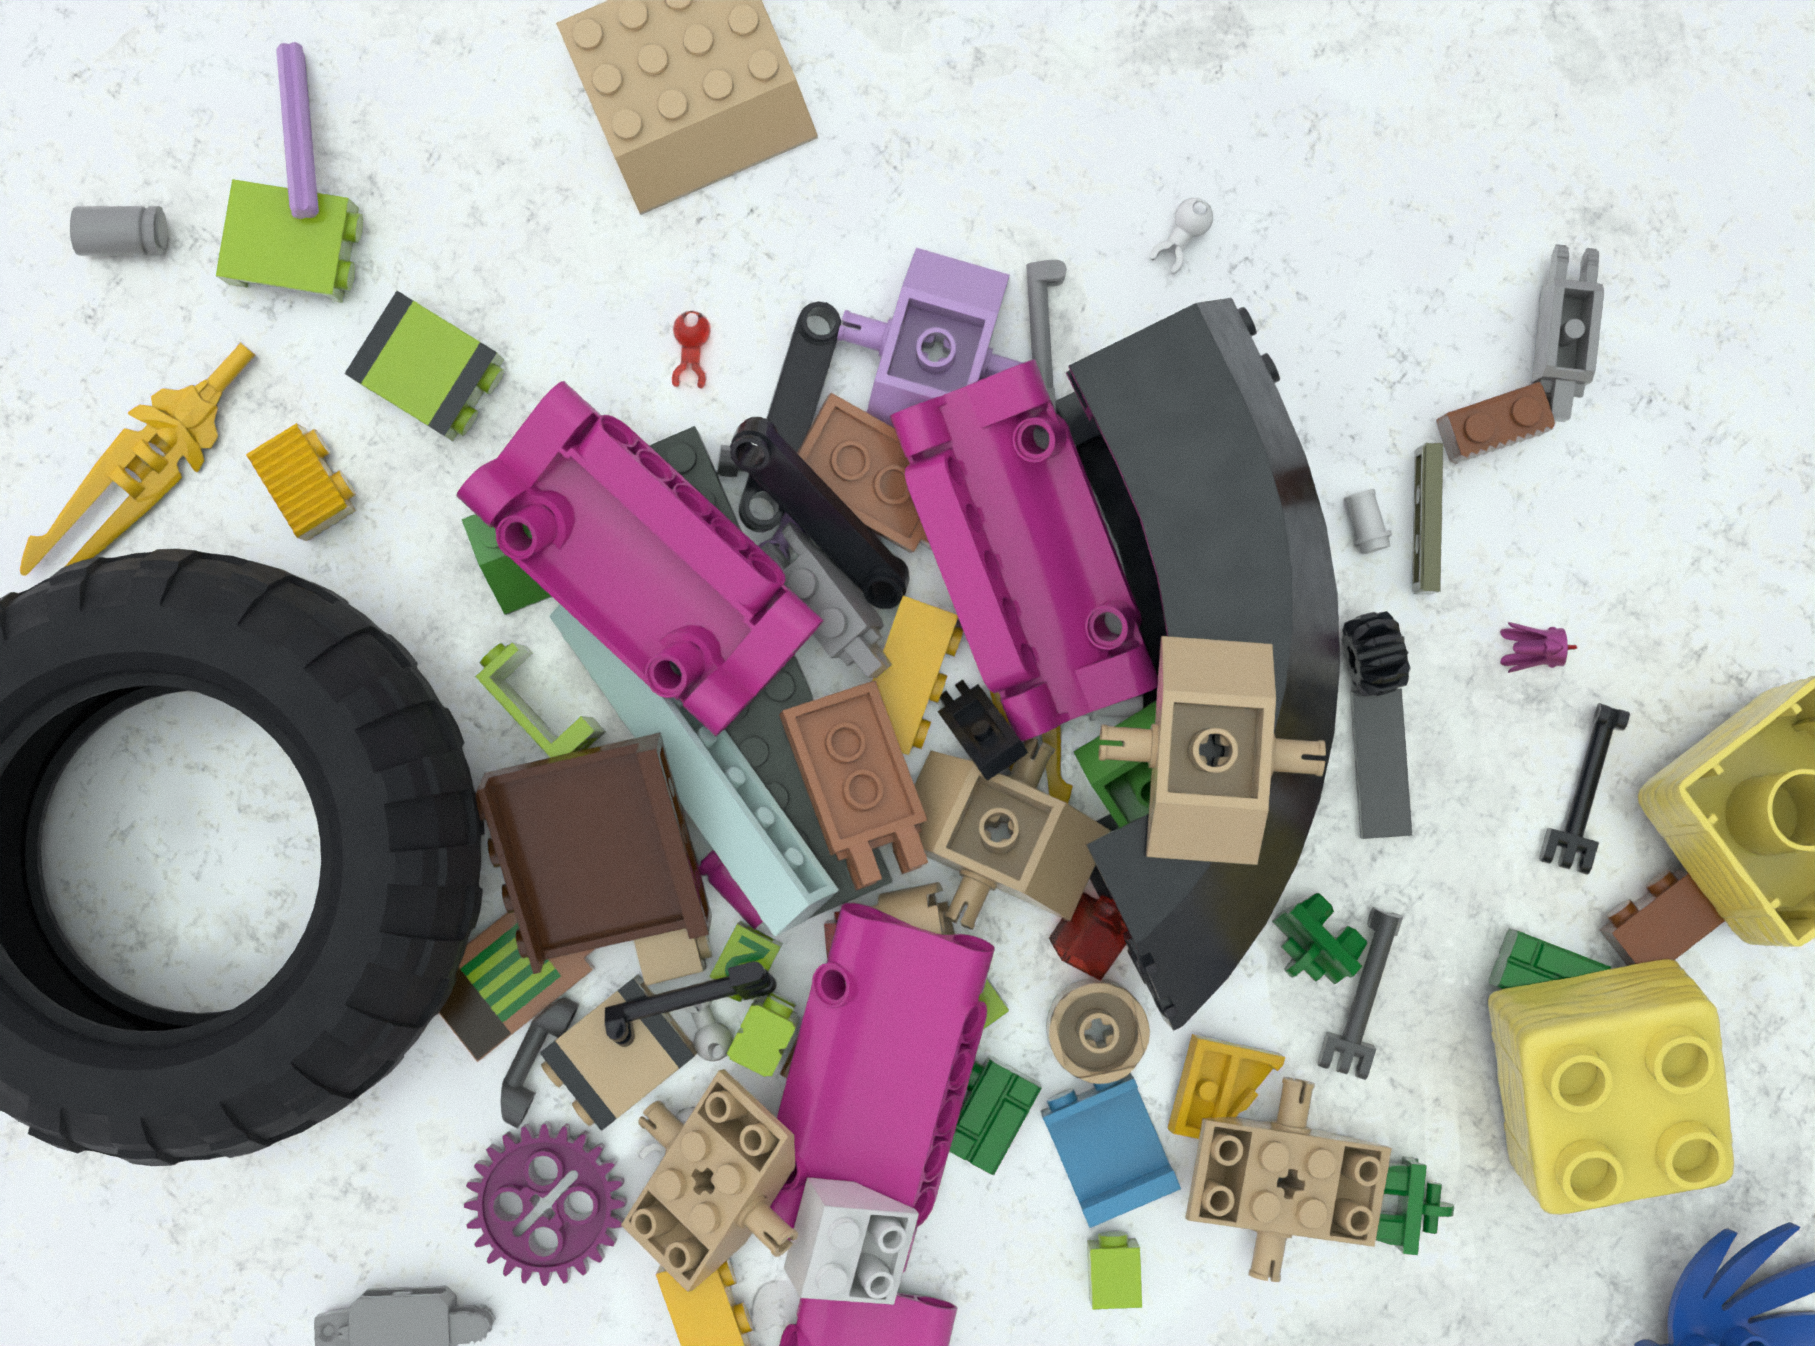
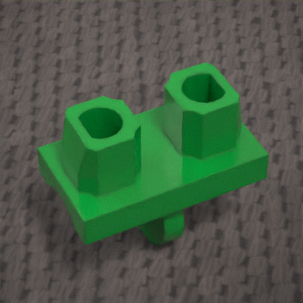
M1315 893L1302 902L1281 911L1272 922L1288 937L1282 943L1281 948L1292 958L1284 968V971L1291 978L1304 970L1315 982L1325 975L1333 984H1336L1347 976L1349 978L1354 977L1362 968V965L1357 960L1368 943L1356 929L1350 926L1342 928L1335 937L1322 926L1333 914L1334 910L1332 905L1320 893Z
M1402 1156V1163H1389L1384 1194L1398 1195L1397 1213L1381 1211L1376 1240L1394 1245L1403 1254L1418 1255L1422 1214L1424 1215L1422 1232L1437 1234L1439 1217H1452L1454 1215V1205L1440 1201L1442 1184L1437 1182H1427L1426 1199H1424L1427 1165L1419 1163L1418 1158Z

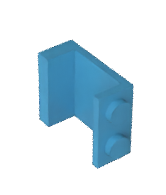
M1131 1073L1111 1083H1093L1095 1088L1076 1095L1074 1089L1061 1092L1047 1100L1049 1107L1040 1111L1089 1228L1181 1190L1175 1172L1169 1164L1137 1089V1083Z

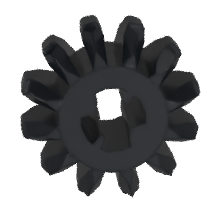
M1387 611L1379 613L1370 612L1345 622L1341 639L1344 646L1343 656L1347 662V671H1350L1352 682L1358 688V691L1363 696H1380L1406 686L1411 669L1407 656L1409 652L1404 643L1405 637L1400 632L1399 623L1394 620L1393 616Z

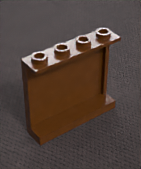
M661 732L484 773L475 793L480 819L487 822L491 835L487 842L488 853L492 865L495 868L501 867L505 884H502L503 902L508 913H515L519 929L516 930L518 951L523 959L529 958L533 974L541 973L544 961L547 959L686 928L689 939L709 935L712 912Z

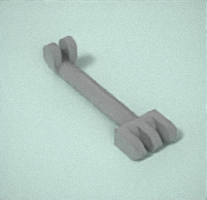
M1057 259L1026 264L1032 360L1036 359L1055 411L1056 399L1055 388H1053L1047 286L1061 285L1065 280L1067 270L1065 263ZM1036 426L1039 431L1047 432L1042 426Z

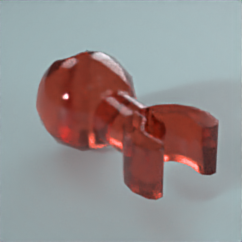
M694 310L685 311L678 315L672 328L676 342L681 345V362L673 371L672 385L674 387L681 385V375L688 369L689 363H691L692 370L698 375L697 386L702 389L706 386L707 374L700 365L701 347L710 338L711 326L707 317L701 312ZM690 313L698 316L697 324L693 327L687 323V315Z

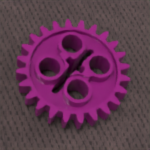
M545 1121L541 1125L539 1135H535L528 1123L521 1127L520 1141L514 1134L508 1131L502 1136L505 1150L493 1143L486 1149L488 1156L493 1161L492 1163L484 1160H479L475 1163L474 1168L483 1176V1179L475 1178L467 1182L466 1187L478 1193V1197L468 1199L464 1203V1208L478 1211V1216L471 1219L466 1226L468 1229H482L483 1234L474 1243V1246L477 1248L490 1244L493 1250L487 1258L486 1262L488 1264L495 1262L500 1257L506 1260L503 1268L504 1276H507L515 1267L522 1269V1283L526 1284L533 1272H539L542 1286H547L552 1273L556 1271L564 1284L571 1277L572 1266L581 1275L587 1274L589 1271L587 1256L598 1263L603 1261L605 1254L599 1243L612 1247L616 1243L617 1237L608 1230V1227H622L621 1224L624 1218L613 1213V1210L624 1207L627 1204V1198L614 1195L613 1191L620 1188L625 1180L621 1177H609L608 1173L613 1169L617 1161L616 1159L601 1162L598 1157L605 1145L600 1143L592 1149L586 1147L589 1134L586 1130L574 1140L570 1138V1124L565 1123L558 1135H553L549 1121ZM546 1156L553 1159L558 1168L557 1177L548 1180L538 1176L534 1169L535 1158ZM570 1171H576L578 1178L560 1194L553 1203L552 1209H546L522 1235H516L514 1228L536 1207L540 1197H546ZM576 1191L585 1192L592 1199L593 1210L587 1214L575 1212L569 1204V1195ZM513 1192L518 1195L523 1204L522 1212L512 1215L503 1211L499 1202L501 1193ZM539 1227L552 1229L557 1235L558 1246L554 1249H543L535 1241V1229Z

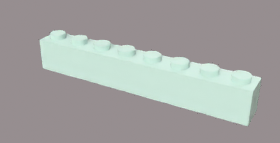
M559 604L549 617L634 738L661 732L680 803L772 934L777 936L805 922L834 896L839 889L724 729L715 737L682 706L683 702L680 699L676 700L673 697L665 698L654 693L643 680ZM670 661L672 670L679 676H682L679 667Z

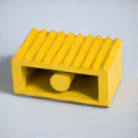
M296 423L250 451L246 456L295 536L308 541L322 531L329 529L332 525L337 524L340 520L345 519L348 515L353 514L356 509L351 503L350 498L354 497L356 493L343 472L339 470L333 473L324 457L330 454V450L318 431L312 429L308 432L305 427Z

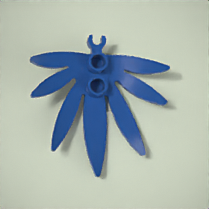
M1788 1222L1768 1231L1743 1247L1720 1269L1719 1267L1738 1233L1729 1228L1719 1232L1694 1255L1677 1281L1668 1311V1343L1660 1345L1653 1340L1643 1339L1636 1342L1634 1346H1815V1311L1781 1313L1749 1319L1814 1293L1815 1260L1776 1273L1744 1290L1723 1305L1801 1227Z

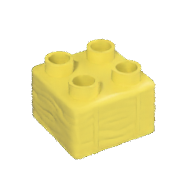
M1810 676L1806 679L1789 682L1760 693L1706 737L1651 777L1641 787L1638 794V803L1658 833L1664 838L1697 886L1713 904L1730 929L1743 942L1750 945L1801 947L1815 938V676Z
M1663 959L1577 977L1506 988L1495 991L1489 996L1488 1008L1492 1026L1491 1035L1495 1043L1497 1076L1505 1119L1503 1124L1509 1162L1545 1212L1557 1215L1570 1214L1640 1199L1704 1189L1726 1183L1732 1177L1734 1169L1733 1139L1720 1020L1717 1008L1677 961Z

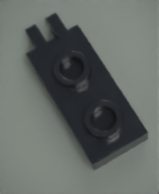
M962 679L955 684L961 696L953 700L947 690L944 691L940 696V700L945 707L937 712L983 777L988 781L1001 771L1009 768L1029 752L980 685L977 684L969 689Z

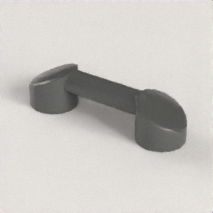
M566 997L561 998L542 1011L531 1022L502 1082L500 1104L502 1119L505 1123L517 1129L520 1127L536 1095V1092L523 1087L530 1069L548 1033L559 1038L568 1030L577 1012L579 1003Z

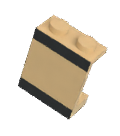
M639 974L540 1052V1055L545 1060L541 1067L548 1078L559 1088L564 1084L576 1099L572 1106L578 1116L588 1126L595 1123L601 1131L697 1054L693 1042L669 1012L632 1021L635 1038L633 1043L627 1047L619 1046L607 1036L605 1007L654 995L651 989L645 986Z

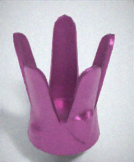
M1508 622V625L1514 629L1505 628L1500 631L1503 638L1518 641L1512 647L1515 654L1506 655L1500 661L1504 666L1517 665L1510 668L1508 673L1543 664L1548 665L1550 668L1556 666L1563 667L1567 660L1568 650L1577 649V645H1568L1564 628L1549 627L1548 630H1541Z

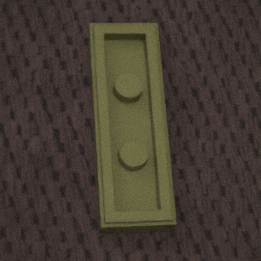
M1425 443L1415 450L1412 592L1414 594L1431 595L1441 592L1443 443Z

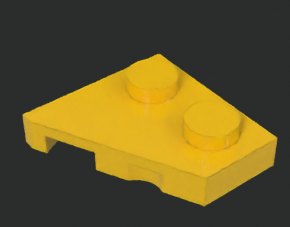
M1192 1034L1167 1129L1176 1135L1199 1139L1203 1118L1237 1117L1239 1113L1247 1110L1257 1098L1258 1094L1255 1091L1273 1069L1279 1071L1284 1065L1285 1057L1273 1051Z

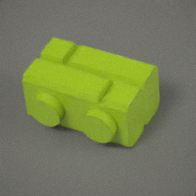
M776 992L768 994L767 997H756L726 1053L730 1060L765 1078L766 1076H772L800 1020L797 1012L793 1011L796 1003Z

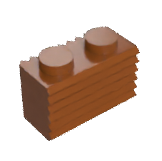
M1540 382L1448 412L1436 419V423L1449 461L1458 464L1461 461L1476 458L1481 454L1485 455L1490 451L1494 452L1499 448L1503 449L1508 445L1512 446L1517 442L1540 436L1553 429L1555 420L1544 388Z

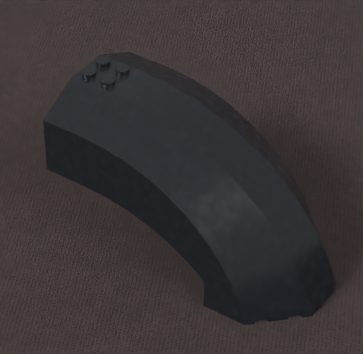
M1232 298L1192 304L1069 365V371L1066 372V375L1075 392L1056 400V414L1062 417L1069 426L1070 434L1091 488L1117 545L1126 579L1141 614L1140 631L1157 675L1159 674L1161 636L1272 644L1276 690L1275 737L1279 739L1325 741V756L1305 754L1301 756L1303 760L1325 761L1322 776L1273 772L1270 780L1268 815L1257 865L1146 857L1149 813L1122 827L1118 826L1111 814L1096 820V822L1111 831L1086 844L1096 864L1089 879L1118 936H1123L1129 948L1127 950L1129 957L1143 983L1147 985L1163 1020L1173 1031L1183 1027L1232 974L1267 924L1298 864L1321 799L1335 734L1340 676L1338 593L1325 518L1306 454L1275 385L1276 382L1280 381L1278 370L1268 353L1260 355L1252 339V336L1257 334L1254 322L1244 306L1237 309ZM1157 688L1143 694V708L1157 700ZM1210 734L1207 743L1200 744L1199 754L1206 757L1208 766H1213V761L1216 757H1224L1225 748L1215 743V735Z

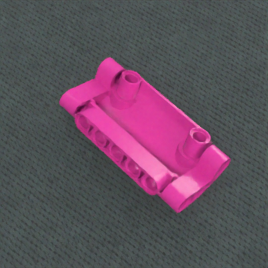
M565 381L556 384L541 399L499 456L479 467L463 483L456 494L457 498L486 525L496 529L498 547L506 556L510 557L643 680L654 693L665 698L673 697L676 700L680 699L683 702L682 706L715 737L764 689L823 622V619L784 584L786 580L785 574L772 558L631 428L613 416L601 415ZM523 524L531 531L532 539L524 532ZM670 661L679 667L682 676H679L672 670Z

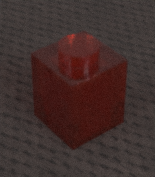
M1083 892L1071 921L1062 918L1049 936V940L1061 961L1101 981L1126 946L1122 933L1128 931V928L1114 900L1104 895L1096 899Z

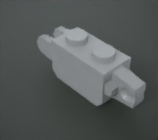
M1555 244L1551 255L1548 283L1542 286L1531 383L1540 382L1542 384L1554 420L1566 422L1571 419L1574 397H1583L1585 386L1593 381L1595 375L1604 287L1603 284L1597 283L1600 256L1597 249L1586 248L1580 262L1579 281L1566 280L1569 247L1567 245Z
M789 522L781 532L799 556L795 561L790 563L782 551L769 541L761 549L782 569L786 579L784 584L823 619L822 624L813 635L830 658H840L847 666L855 662L868 678H877L892 665L877 644L883 638L879 632L884 627L881 617L871 604L868 603L854 582L823 550H817L805 533L797 525Z
M446 1285L367 1289L350 1308L318 1314L314 1318L315 1346H457L458 1344H470L471 1341L474 1343L477 1341L481 1342L483 1338L487 1337L488 1331L492 1330V1325L496 1318H494L491 1308H487V1305L485 1307L481 1306V1304L479 1307H476V1305H457V1295Z

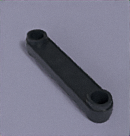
M817 301L809 303L800 312L794 325L766 419L775 425L778 434L796 453L811 428L841 325L838 311L827 302ZM811 316L822 317L827 321L830 333L825 335L813 333L808 328L807 318ZM748 474L739 503L738 513L740 519L748 529L754 532L763 533L770 531L779 524L785 511ZM755 498H763L769 501L774 510L773 518L759 520L754 517L749 508L750 501Z
M750 417L737 427L730 444L731 459L735 465L747 471L864 593L868 603L880 609L896 607L900 603L902 596H905L910 581L909 569L906 563L899 557L894 556L778 434V430L772 422L762 417Z

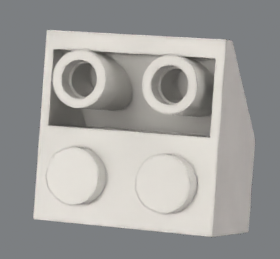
M807 1178L794 1229L798 1232V1237L794 1241L791 1240L793 1245L788 1249L784 1270L800 1298L894 1305L919 1214L916 1209L856 1182Z

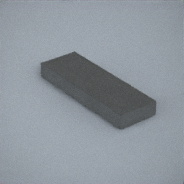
M1402 688L1380 696H1363L1359 691L1350 692L1360 838L1412 836Z

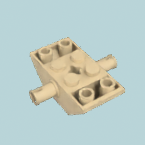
M1161 636L1155 724H1152L1150 729L1101 725L1099 740L1121 741L1123 745H1099V760L1148 762V767L1152 768L1146 857L1257 865L1268 815L1270 780L1273 772L1323 775L1325 761L1303 760L1301 756L1303 754L1325 756L1324 740L1307 741L1275 737L1276 690L1272 644ZM1210 734L1215 735V743L1217 745L1224 746L1225 748L1224 757H1216L1213 761V766H1208L1206 757L1199 754L1200 744L1207 743Z
M1036 738L1024 740V746L1029 753L1015 762L1010 775L999 773L986 781L973 761L930 751L914 785L927 821L920 825L922 832L918 833L926 857L959 871V875L963 877L944 917L957 924L964 906L968 905L960 921L962 923L961 926L974 929L976 919L989 891H995L996 888L1067 921H1071L1096 865L1086 844L1111 831L1066 802L1037 789V785L1055 749L1042 742L1035 759L1032 760L1038 747V739ZM1001 822L1007 823L1008 833L1011 837L1009 839H1002L1000 842L992 841L991 833L987 831L988 827L997 828Z
M725 1069L717 1072L685 1124L677 1119L665 1107L662 1101L653 1102L643 1111V1114L649 1119L647 1120L642 1116L639 1118L638 1124L643 1129H646L666 1149V1152L621 1226L687 1292L694 1290L746 1244L752 1233L775 1257L783 1255L793 1245L788 1238L792 1241L796 1240L798 1232L770 1208V1205L795 1168L794 1134Z
M1283 1077L1282 1080L1283 1087L1277 1120L1264 1122L1238 1117L1203 1118L1185 1219L1188 1221L1251 1229L1257 1232L1251 1269H1249L1248 1275L1264 1281H1268L1270 1277L1272 1282L1281 1281L1280 1274L1287 1238H1292V1235L1375 1247L1392 1149L1388 1146L1307 1127L1312 1091L1315 1083L1297 1078L1293 1080L1290 1077Z

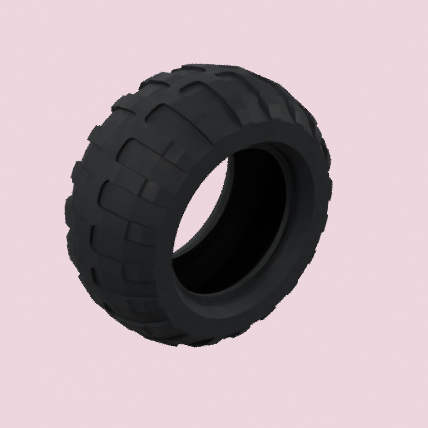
M178 548L156 549L153 552L82 560L61 568L53 576L20 593L10 592L0 598V1111L5 1112L18 1122L29 1126L27 1134L54 1147L77 1154L83 1151H95L121 1158L132 1164L145 1166H172L184 1161L210 1160L224 1156L233 1158L251 1154L283 1139L304 1132L344 1109L368 1089L376 1085L403 1060L405 1053L415 1044L428 1023L440 1012L449 998L457 980L455 974L463 959L468 938L472 929L476 928L483 889L479 887L481 871V835H485L484 821H481L477 807L470 768L462 749L465 742L449 708H445L439 701L430 683L417 668L418 663L409 651L391 634L384 632L365 614L351 606L346 599L330 589L300 578L283 569L231 555ZM184 691H194L207 695L239 710L261 726L279 744L297 769L309 793L317 818L320 837L321 867L319 887L313 911L299 943L283 967L262 989L236 1008L220 1012L193 1013L153 1006L123 993L99 977L79 957L61 931L50 907L42 872L41 844L47 808L59 778L77 750L93 733L125 710L156 697Z

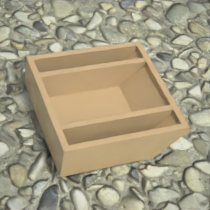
M607 0L556 23L640 215L818 138L796 77L762 0Z

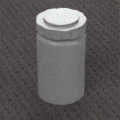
M75 206L70 217L71 243L73 250L79 256L147 255L148 253L150 255H163L166 250L168 229L165 213L161 206H148L147 208L143 206Z

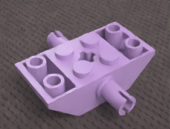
M916 248L901 288L893 319L889 318L886 323L845 310L837 340L879 351L878 356L881 357L867 413L894 428L890 415L1023 363L992 354L993 348H989L1010 275ZM934 342L943 343V352L948 354V357L940 358L938 362L928 360V354L922 350L923 348H932Z

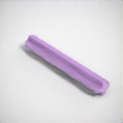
M297 42L290 44L281 43L277 47L276 53L289 207L293 217L297 219L313 218L318 214L319 210L305 54L302 45Z

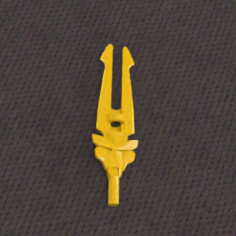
M240 342L217 369L199 384L190 385L180 390L162 388L151 396L152 406L139 404L130 410L128 415L147 425L140 431L124 428L95 463L62 509L49 531L42 536L30 535L28 537L21 560L20 574L23 576L28 575L113 481L127 492L129 496L64 567L82 560L94 558L150 510L182 478L177 464L183 455L192 469L198 472L204 462L202 448L211 449L218 438L214 421L218 411L217 404L222 396V392L256 355ZM149 443H152L155 446H157L164 453L165 456H161L158 453H156L149 446ZM125 468L133 471L140 478L141 482L133 479L125 471Z

